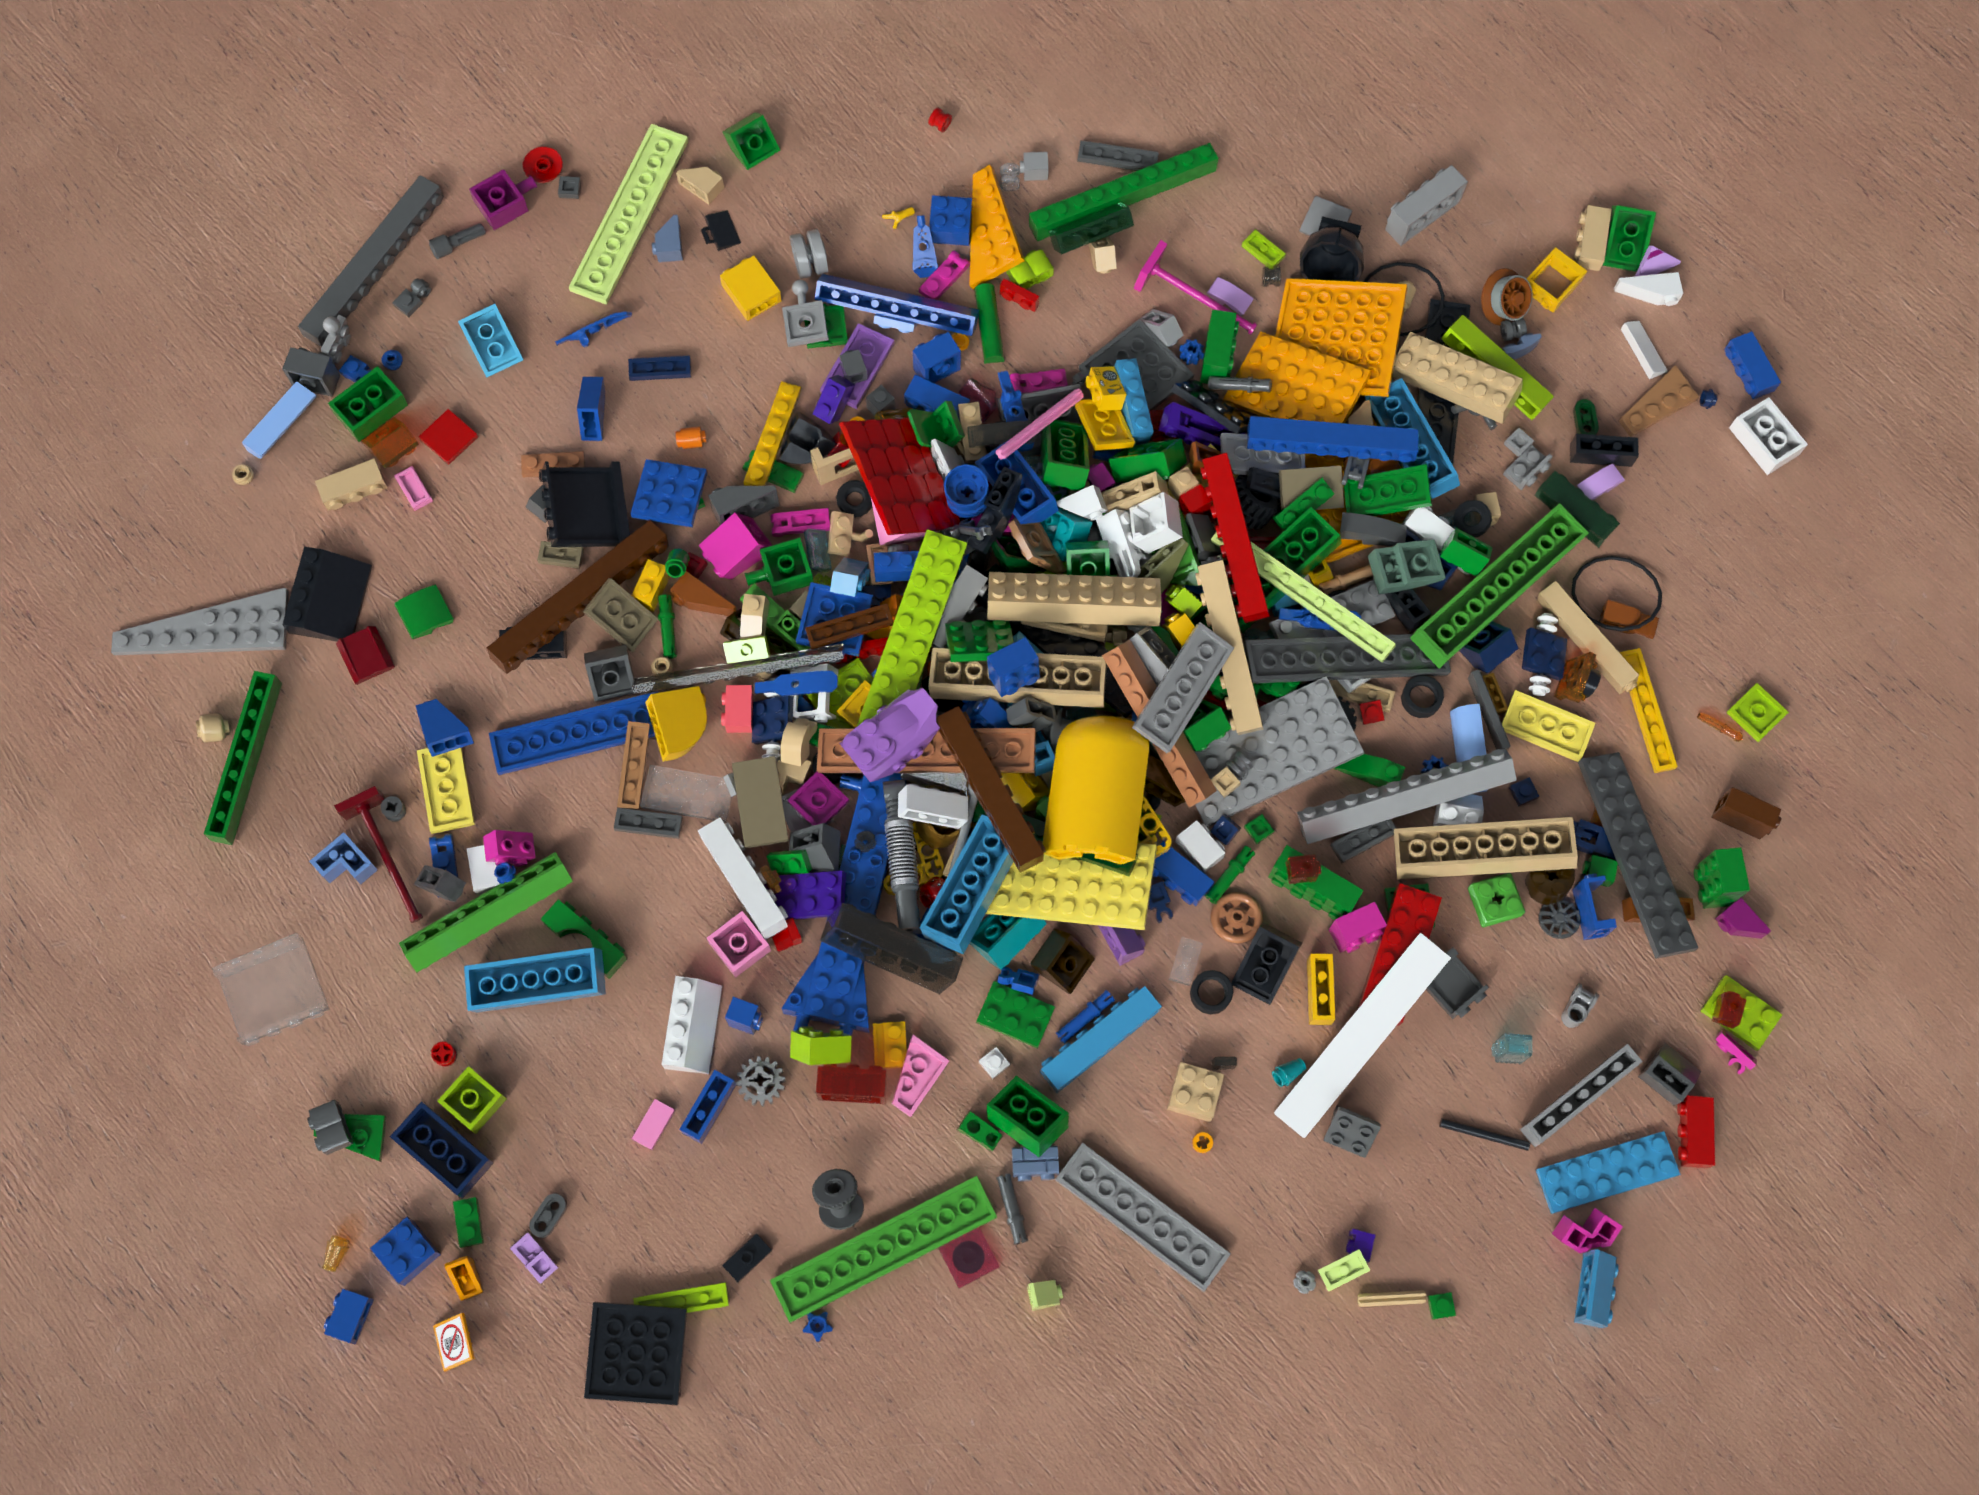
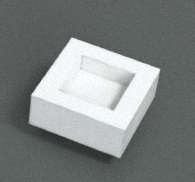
M997 1047L979 1060L980 1065L992 1080L1010 1066V1063Z

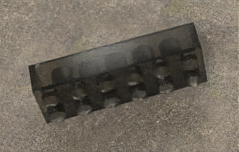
M842 903L828 917L820 939L821 942L937 994H941L956 981L963 957L957 955L955 951L939 947L935 942L917 937L911 931L897 928L894 923L884 922L874 914L864 913L852 904Z

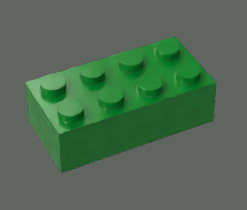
M1054 420L1043 429L1040 439L1042 482L1049 486H1061L1070 490H1083L1090 470L1087 432L1082 424Z
M1288 845L1284 848L1268 876L1274 885L1280 888L1285 887L1290 890L1291 895L1298 899L1303 898L1307 900L1314 909H1322L1329 913L1328 916L1333 920L1351 913L1364 891Z

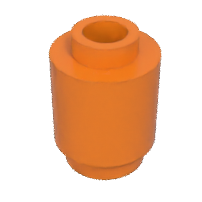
M698 426L681 428L680 431H676L677 447H683V449L703 447V443L707 442L705 430H701V427Z

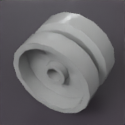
M818 229L807 231V244H805V240L800 233L790 235L793 257L800 279L811 277V264L818 275L828 273L827 255Z

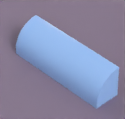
M296 381L242 441L246 450L257 458L262 459L313 402L316 395Z
M1480 704L1465 705L1451 710L1450 718L1456 762H1463L1474 756L1486 755Z

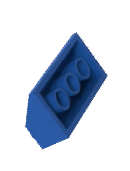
M1000 445L975 462L976 466L984 472L992 487L1004 467L1022 475L1019 495L1013 510V515L1020 524L1042 522L1059 511L1054 496L1018 450L1001 460L996 455V450L1002 446Z

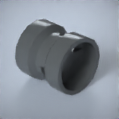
M1524 318L1512 322L1509 320L1501 322L1500 331L1503 340L1509 341L1514 337L1520 339L1523 335L1527 334Z

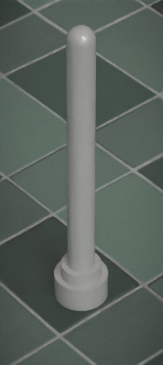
M969 783L967 787L969 795L968 821L961 826L949 873L966 844L978 800Z

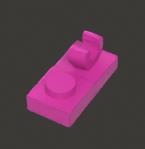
M1724 1029L1717 1034V1046L1725 1053L1729 1051L1732 1055H1735L1729 1060L1728 1065L1731 1066L1734 1062L1741 1064V1068L1737 1070L1738 1074H1742L1746 1067L1751 1070L1756 1066L1757 1060Z

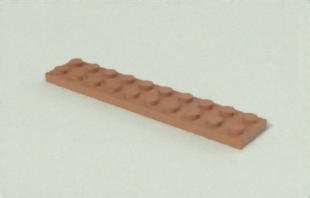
M972 728V730L976 729L981 737L980 744L983 749L987 748L992 757L991 763L994 767L998 766L1001 773H1035V728ZM819 729L818 773H862L839 744L854 729ZM937 731L931 742L924 749L923 754L916 759L912 758L906 763V767L898 773H962L941 734Z

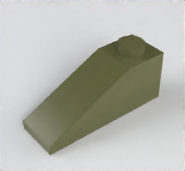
M1181 538L1163 546L1140 567L1141 572L1137 578H1160L1162 594L1169 586L1189 544Z

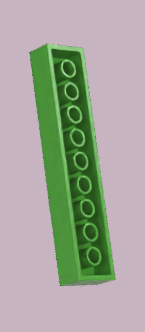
M1559 503L1418 628L1410 639L1440 669L1576 547L1589 532Z

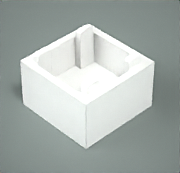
M1165 492L1129 508L1133 544L1146 553H1151L1183 538L1179 503Z

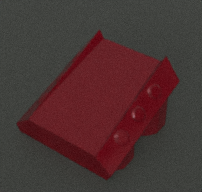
M367 626V628L345 638H340L336 643L355 685L395 668L376 626Z

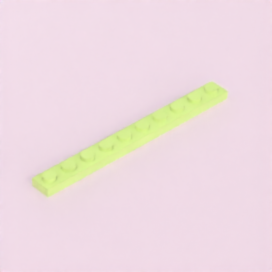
M1215 533L1211 541L1218 547L1224 545L1223 539L1218 538L1217 533ZM1251 542L1259 576L1382 663L1395 648L1396 643Z

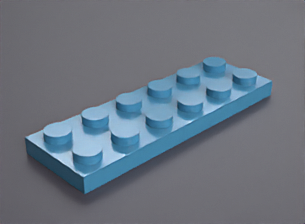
M1664 1131L1536 1170L1551 1214L1681 1175Z

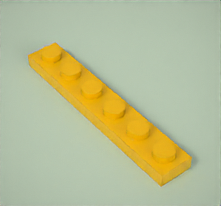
M781 381L745 476L744 486H766L800 395V386Z
M1641 649L1622 651L1620 654L1639 674L1636 682L1637 686L1629 693L1654 773L1674 770L1678 766Z

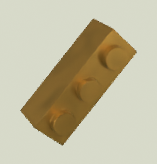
M1494 673L1482 676L1497 714L1505 713L1508 707Z

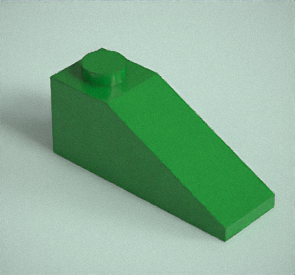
M1363 754L1333 769L1376 787H1381L1393 781H1400L1406 767L1385 758Z

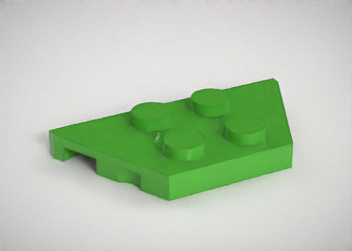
M1179 510L1183 539L1189 545L1170 584L1198 586L1195 573L1199 572L1198 566H1200L1184 516L1182 511ZM1161 548L1151 552L1152 556L1156 554Z

